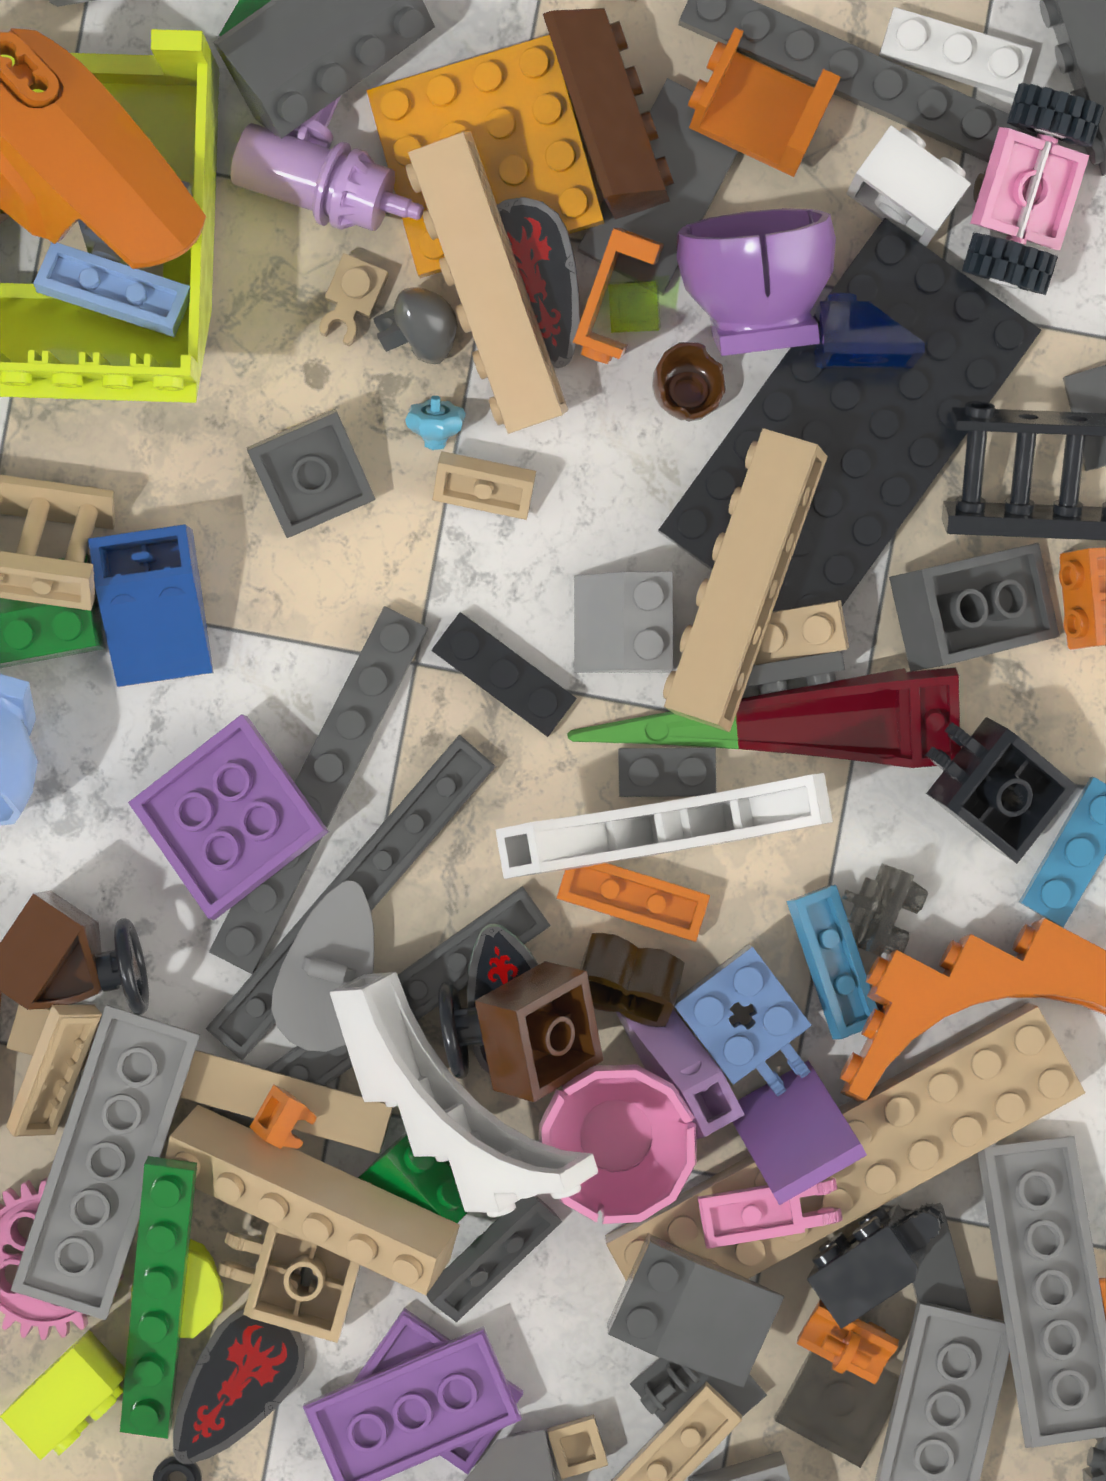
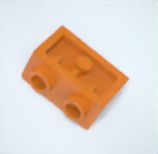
M1106 547L1087 548L1062 553L1059 557V580L1063 592L1065 614L1063 624L1067 635V646L1070 650L1106 646Z

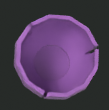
M794 208L746 211L707 218L683 226L677 233V262L683 284L688 294L710 316L712 338L721 356L820 344L818 323L810 311L834 270L836 236L829 213L817 209Z

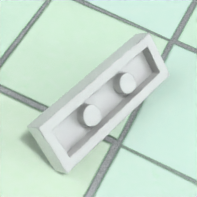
M894 7L879 56L897 64L1014 98L1018 84L1023 83L1033 48Z

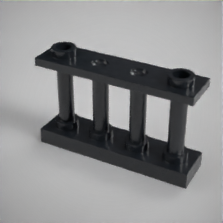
M980 401L967 402L965 408L952 407L951 418L956 430L968 431L962 496L957 497L956 501H943L942 522L947 534L1106 541V502L1102 504V507H1086L1079 502L1086 436H1106V413L995 409V405ZM988 432L1017 433L1011 496L1005 500V503H988L981 497ZM1037 434L1066 435L1059 500L1054 501L1053 505L1034 504V501L1030 500Z

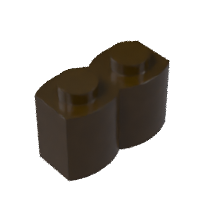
M592 933L580 969L587 971L594 1009L606 1012H620L626 1018L643 1025L666 1027L675 1006L685 963L676 956L661 949L638 948L618 935Z

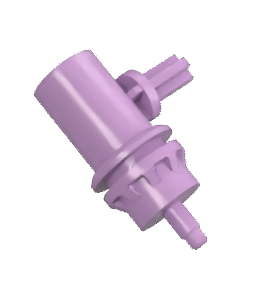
M340 97L282 139L266 127L254 123L247 125L239 138L231 165L232 184L311 210L316 223L325 226L330 222L332 227L340 230L356 225L376 231L381 225L386 212L416 220L421 219L424 208L421 204L393 193L395 172L393 169L375 164L367 151L358 148L351 151L350 144L346 142H340L332 149H329L333 135L327 127Z

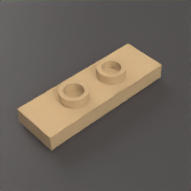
M52 1005L6 1125L13 1137L56 1134L102 1016L95 1005Z

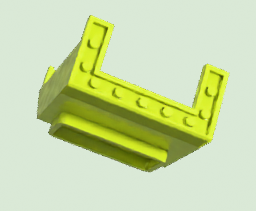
M151 29V51L153 55L71 53L119 102L150 139L179 179L190 183L193 198L206 215L202 233L196 243L185 254L163 264L164 278L190 286V302L175 337L38 293L34 284L0 283V397L196 403L212 312L220 75L218 64L202 31ZM0 55L2 57H9L12 60V66L15 64V59L12 56ZM34 89V90H32V91L37 92V93H38V92H44L43 90H39V89Z

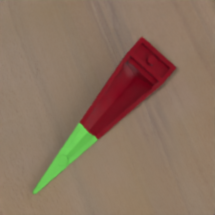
M956 667L910 672L902 668L742 698L730 732L676 715L673 712H665L569 731L567 736L573 742L716 747L818 756L907 768L932 767L937 765L925 756L931 747L944 751L951 757V761L961 749V746L953 742L945 732V729L952 722L960 727L959 674Z

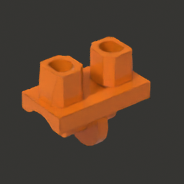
M821 1299L797 1338L798 1345L832 1362V1370L840 1374L848 1370L873 1384H876L886 1363L895 1353L899 1343V1339L887 1334L886 1329L872 1322L866 1323L860 1319H856L841 1329Z

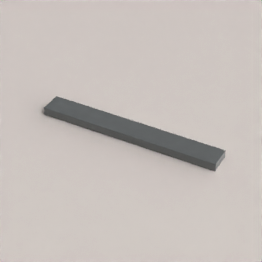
M458 735L207 1026L206 1030L238 1058L243 1060L276 1023L271 1010L273 988L281 966L297 934L317 904L339 884L350 880L361 885L372 911L496 766L461 735Z
M523 886L398 974L406 999L416 1020H419L439 1006V987L443 982L453 983L457 992L468 985V967L472 950L481 930L485 926L499 924L517 936L523 944H526L551 926ZM346 1044L327 1052L307 1051L297 1046L268 1066L266 1070L326 1086L353 1067ZM216 1107L208 1109L250 1128L254 1118Z

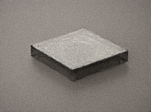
M810 1351L777 1410L774 1420L861 1468L891 1413L899 1375L884 1367L876 1384H873L848 1370L843 1374L832 1370V1362Z

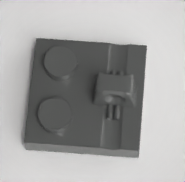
M336 409L246 447L286 538L376 500Z

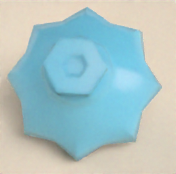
M432 396L431 400L412 404L405 421L411 431L422 437L424 447L431 450L444 449L448 438L461 431L466 413L463 408L453 405L451 401H440L439 396Z

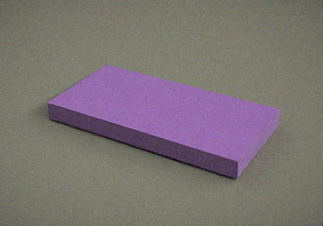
M484 1326L308 1401L303 1405V1409L334 1481H381L522 1420L519 1408Z

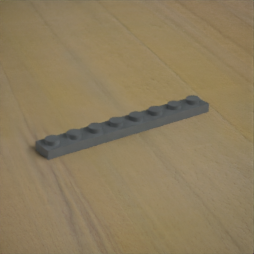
M688 0L679 19V26L717 43L720 41L726 45L736 27L744 31L737 52L814 86L823 69L841 77L833 93L834 95L989 163L999 127L1010 128L1037 138V135L1032 132H1026L1007 124L1009 114L753 0Z
M386 606L383 607L295 781V784L326 828H328L428 631V628ZM322 838L231 907L209 953L250 974L255 972Z

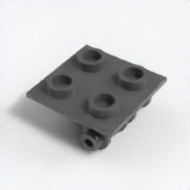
M662 1358L656 1360L630 1383L641 1397L640 1401L652 1415L655 1413L664 1425L706 1381L742 1416L767 1396L750 1374L742 1388Z

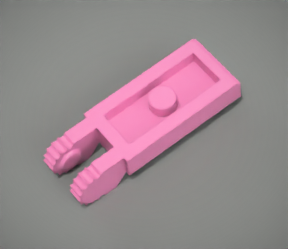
M829 1177L781 1205L778 1204L768 1185L698 1196L706 1248L805 1233L806 1228L830 1225L842 1221V1213L839 1208L827 1207L802 1214L800 1204L801 1197L827 1195L837 1190L836 1178Z

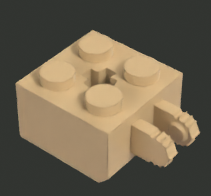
M271 1223L268 1225L265 1239L233 1231L227 1232L224 1243L231 1248L260 1255L256 1269L233 1261H219L216 1271L219 1275L251 1285L243 1314L251 1319L338 1343L361 1265ZM303 1267H308L313 1270V1275L318 1277V1282L312 1280L310 1286H303L300 1284L301 1276L294 1273V1270L298 1269L301 1271Z

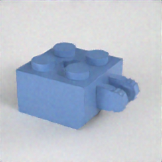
M750 944L676 998L674 1007L733 1085L756 1068L777 1097L786 1091L784 1082L765 1062L779 1050L785 1055L788 1065L795 1074L804 1078L811 1072L790 1042L812 1025ZM737 1002L743 1007L750 1004L753 1006L754 1011L749 1014L752 1019L746 1025H743L741 1022L731 1024L729 1021V1017L734 1015L730 1008Z

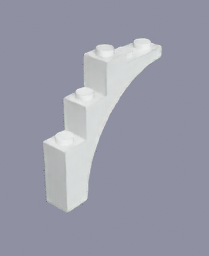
M824 773L684 799L529 822L496 829L495 831L503 877L508 879L736 842L832 823L833 819Z
M396 972L364 974L330 991L364 1102H385L386 1107H399L414 1157L435 1156L438 1162L449 1160L465 1212H486L488 1217H498L512 1212L516 1208L515 1202L520 1199L530 1198L540 1193H551L554 1199L566 1198L578 1193L581 1190V1183L599 1173L592 1153L565 1151L532 1140L504 1124L479 1104L454 1078L429 1044L410 1009Z

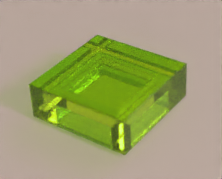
M658 280L610 282L608 284L611 333L659 331L661 329Z

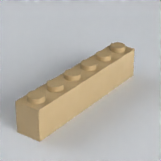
M471 131L461 132L408 152L411 163L406 165L407 175L413 190L416 193L422 191L428 208L427 211L423 212L424 223L431 239L435 240L438 238L445 257L439 259L440 268L449 287L455 285L461 301V304L456 305L457 316L464 332H472L478 349L472 352L474 364L482 380L488 378L494 396L489 398V405L497 425L504 424L507 433L510 434L562 416L568 411V407Z
M762 429L759 440L751 443L745 460V467L748 469L742 487L738 486L734 490L730 500L729 514L732 516L726 533L722 532L719 534L713 548L712 558L715 561L710 578H705L698 589L696 605L699 607L693 625L689 624L681 637L680 652L683 654L677 671H672L668 675L664 685L663 697L666 699L664 707L674 714L730 732L828 457L818 444L767 429Z
M197 1105L170 1135L165 1158L197 1162L195 1189L419 1293L427 1295L450 1261L460 1224L294 1148L283 1146L282 1149H279L265 1142L252 1129L200 1105Z

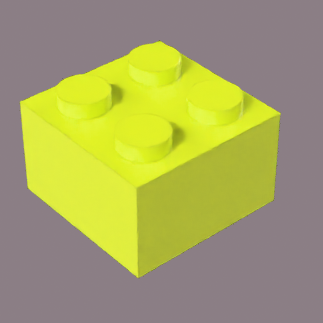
M88 1330L28 1386L1 1414L0 1418L40 1460L52 1449L60 1456L79 1438L80 1433L89 1425L85 1420L88 1415L94 1421H97L116 1403L117 1398L123 1393V1388L119 1384L125 1377V1368L96 1336Z

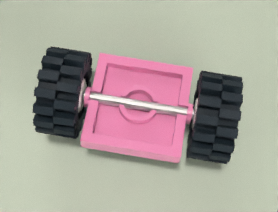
M1026 83L1018 84L1007 124L1026 132H1032L1037 135V138L1010 128L999 127L970 223L1007 236L1006 239L973 232L963 264V272L988 279L990 282L1014 289L1019 288L1043 295L1047 294L1058 257L1046 251L1025 245L1026 242L1060 251L1089 155L1057 145V142L1060 140L1073 145L1092 147L1104 106L1091 100H1085L1083 97L1073 96L1067 92L1057 91L1052 88H1043Z

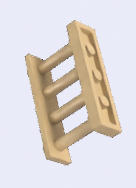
M0 475V514L26 517L16 553L0 551V598L91 611L95 599L93 564L84 563L89 547L88 539L92 537L94 527L114 530L116 523L114 491L91 486L84 487ZM46 520L74 524L64 560L36 556Z

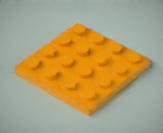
M550 35L366 90L387 166L395 172L394 192L397 195L421 204L424 211H427L428 208L422 191L416 193L413 190L407 175L406 165L411 163L408 152L461 132L471 131L496 204L504 200L522 197L544 202L559 214L569 234L605 224L568 89ZM423 215L418 220L402 217L418 276L424 278L442 272L439 259L445 256L439 239H431L426 229Z

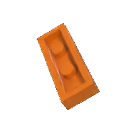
M603 863L565 870L556 899L696 942L710 895L612 864Z

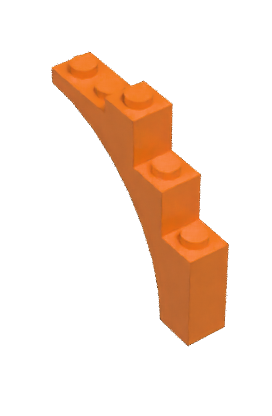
M1043 918L1033 922L1031 927L1025 924L1020 930L1012 947V950L1018 953L1016 957L972 934L960 938L959 942L952 940L939 963V966L945 969L943 974L898 950L888 953L885 959L878 956L866 978V982L872 985L867 997L881 1004L883 1008L881 1011L874 1009L869 1015L861 1035L867 1037V1040L860 1054L858 1055L853 1052L846 1061L840 1074V1079L846 1082L840 1093L857 1102L867 1100L885 1069L913 1039L943 1018L975 1004L1004 998H1045L1081 1005L1106 1016V950Z

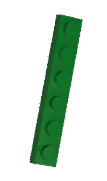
M148 1156L144 1163L120 1432L168 1439L171 1432L197 1162Z

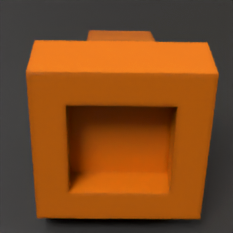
M273 1084L250 1128L265 1142L279 1149H282L283 1146L298 1149L304 1142L291 1133L293 1127L298 1120H305L314 1125L316 1116L290 1092Z

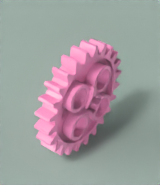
M48 1178L41 1181L39 1192L35 1191L30 1180L21 1184V1197L13 1189L8 1188L2 1192L6 1206L0 1203V1311L5 1314L2 1329H8L15 1321L20 1322L21 1337L25 1338L34 1326H38L41 1340H46L49 1337L52 1326L56 1327L58 1333L63 1338L70 1333L71 1320L80 1330H83L88 1325L86 1314L11 1291L12 1285L9 1284L5 1277L6 1266L10 1264L19 1266L23 1254L7 1253L4 1250V1245L9 1244L20 1251H24L27 1239L19 1234L17 1228L18 1221L21 1217L35 1218ZM123 1274L121 1275L119 1283L122 1281L124 1277Z

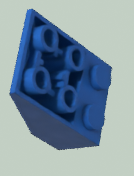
M184 524L89 538L91 563L94 568L95 590L117 687L214 673L193 530Z

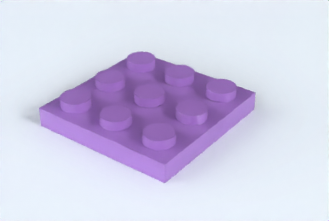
M243 714L128 802L204 914L210 920H216L329 832L251 720Z

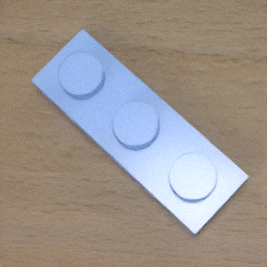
M52 242L33 283L38 293L175 337L190 302L189 285L140 269H132L130 266Z

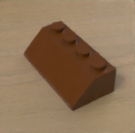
M605 8L552 10L544 13L543 17L603 197L614 219L616 220L669 202L670 199L666 186L674 184L665 156L655 158L650 142L659 139L650 110L640 113L635 96L644 94L635 66L625 68L620 52L629 48L620 21L610 24Z

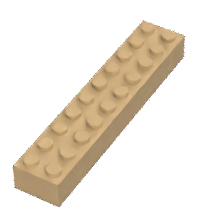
M1028 1002L877 1085L867 1100L857 1102L852 1099L838 1107L867 1155L830 1176L831 1178H836L837 1190L827 1195L801 1197L800 1204L802 1214L827 1207L839 1208L842 1213V1221L830 1225L806 1228L805 1233L706 1248L697 1197L768 1185L750 1155L681 1193L676 1201L642 1222L627 1223L605 1235L606 1245L626 1281L648 1233L749 1279L1086 1092L1039 1007Z

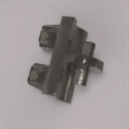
M882 863L875 880L865 877L859 894L845 889L842 899L854 903L847 922L856 925L853 936L858 948L881 957L882 953L889 954L895 950L904 953L910 939L909 932L894 926L901 908L917 914L922 910L928 896V891L913 881L914 875Z

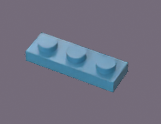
M1090 777L1019 900L1020 904L1061 927L1065 926L1106 855V784L1095 777Z
M828 885L786 901L832 1039H843L861 1032L871 1012L874 1009L878 1010L876 1002L867 997L871 987L866 982L867 975L837 886Z

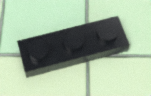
M459 612L431 650L547 737H549L577 699L461 612Z

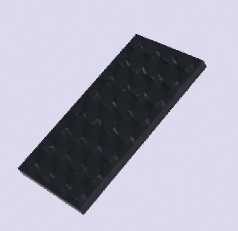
M886 218L882 220L813 317L818 323L820 344L790 347L658 530L664 537L712 570L715 564L712 554L716 539L720 533H726L732 516L729 514L732 494L738 486L742 487L748 471L745 467L748 449L753 441L759 440L762 429L818 444L828 457L773 611L841 600L842 606L968 433V431L956 430L951 418L952 407L965 408L967 402L973 401L990 403L1042 331Z

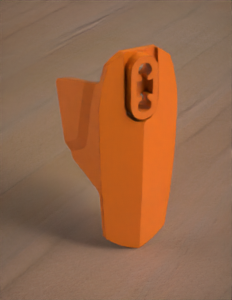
M11 28L9 32H0V55H9L15 59V64L12 66V60L9 57L0 56V209L32 235L48 239L54 244L62 240L70 228L78 220H81L132 269L156 266L185 254L201 235L206 215L150 139L101 82L66 49L36 30ZM34 89H39V90H43L44 92H38V93H37V92H34V91H32V90H34Z

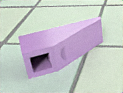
M674 1010L666 1027L643 1025L626 1018L620 1012H616L644 1068L674 1084L695 1117L691 1122L696 1123L697 1139L704 1138L745 1115L720 1067Z

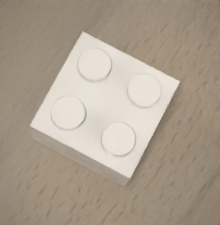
M891 125L856 172L846 194L881 220L884 218L888 219L927 247L959 203L971 182L964 178L966 173L957 163L946 157H942L939 160L924 149L926 146L925 142L914 132L906 128H902L899 131Z

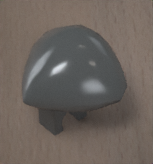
M418 287L402 290L397 296L394 309L373 318L374 324L379 330V333H377L378 339L386 352L409 342L412 352L417 359L429 364H440L447 358L453 346L458 327L456 314L451 305L442 296Z

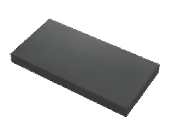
M668 78L650 110L659 139L653 140L650 143L655 158L665 156L674 181V184L666 186L670 201L615 220L605 199H603L600 208L605 224L588 228L577 249L583 255L601 263L613 228L618 227L663 243L664 246L656 264L653 265L620 253L614 271L662 296L679 266L677 262V233L683 226L703 220L739 152L689 128L695 109L688 107L693 91Z

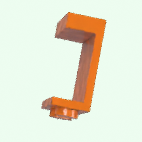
M735 27L727 45L718 41L706 67L713 71L709 81L705 82L699 79L692 93L688 107L695 109L689 128L794 177L841 77L823 69L813 88L736 52L744 31Z
M619 227L613 228L573 343L583 346L581 355L608 364L612 357L620 359L625 354L627 344L592 332L619 254L623 253L654 265L659 260L664 246L663 243Z

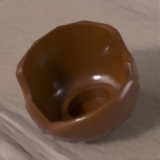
M679 342L663 353L653 372L652 390L655 399L668 414L681 421L701 420L718 408L726 391L723 365L707 353L705 345L701 343Z

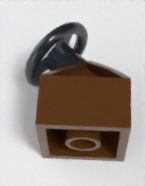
M51 890L33 893L0 942V992L25 1009L33 1010L49 1009L52 1005H70L100 994L102 990L103 992L117 990L122 985L129 1008L133 1013L142 1015L149 1006V987L144 956L136 929L129 919L122 918L118 920L114 929L115 950L102 952L99 922Z
M544 961L475 1000L476 1007L464 1009L461 1008L460 999L453 983L443 982L439 987V1014L443 1042L450 1070L457 1079H463L468 1074V1045L471 1044L473 1047L484 1045L493 1091L531 1102L538 1101L577 1075L604 1061L588 975L585 970Z

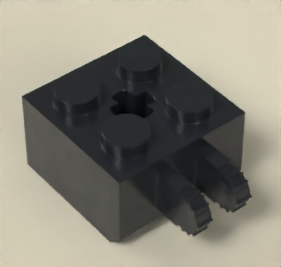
M985 717L971 736L952 722L945 729V732L953 742L962 746V748L952 761L951 757L941 749L930 748L925 756L942 769L943 772L926 794L991 848L1018 864L1078 786L1018 735L990 718Z
M926 1203L924 1206L921 1205L920 1209L916 1208L906 1215L899 1204L887 1212L883 1206H880L858 1222L860 1227L851 1236L846 1238L843 1232L819 1247L820 1253L812 1259L815 1265L807 1277V1281L841 1329L916 1280L921 1263L925 1258L926 1246L931 1241V1238L935 1239L936 1235H939V1230H941L942 1223L945 1221L942 1209H939L933 1203Z

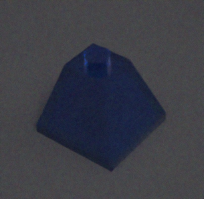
M829 294L827 301H820L815 309V320L818 323L820 344H815V367L913 368L925 353V343L870 301H857L856 294Z

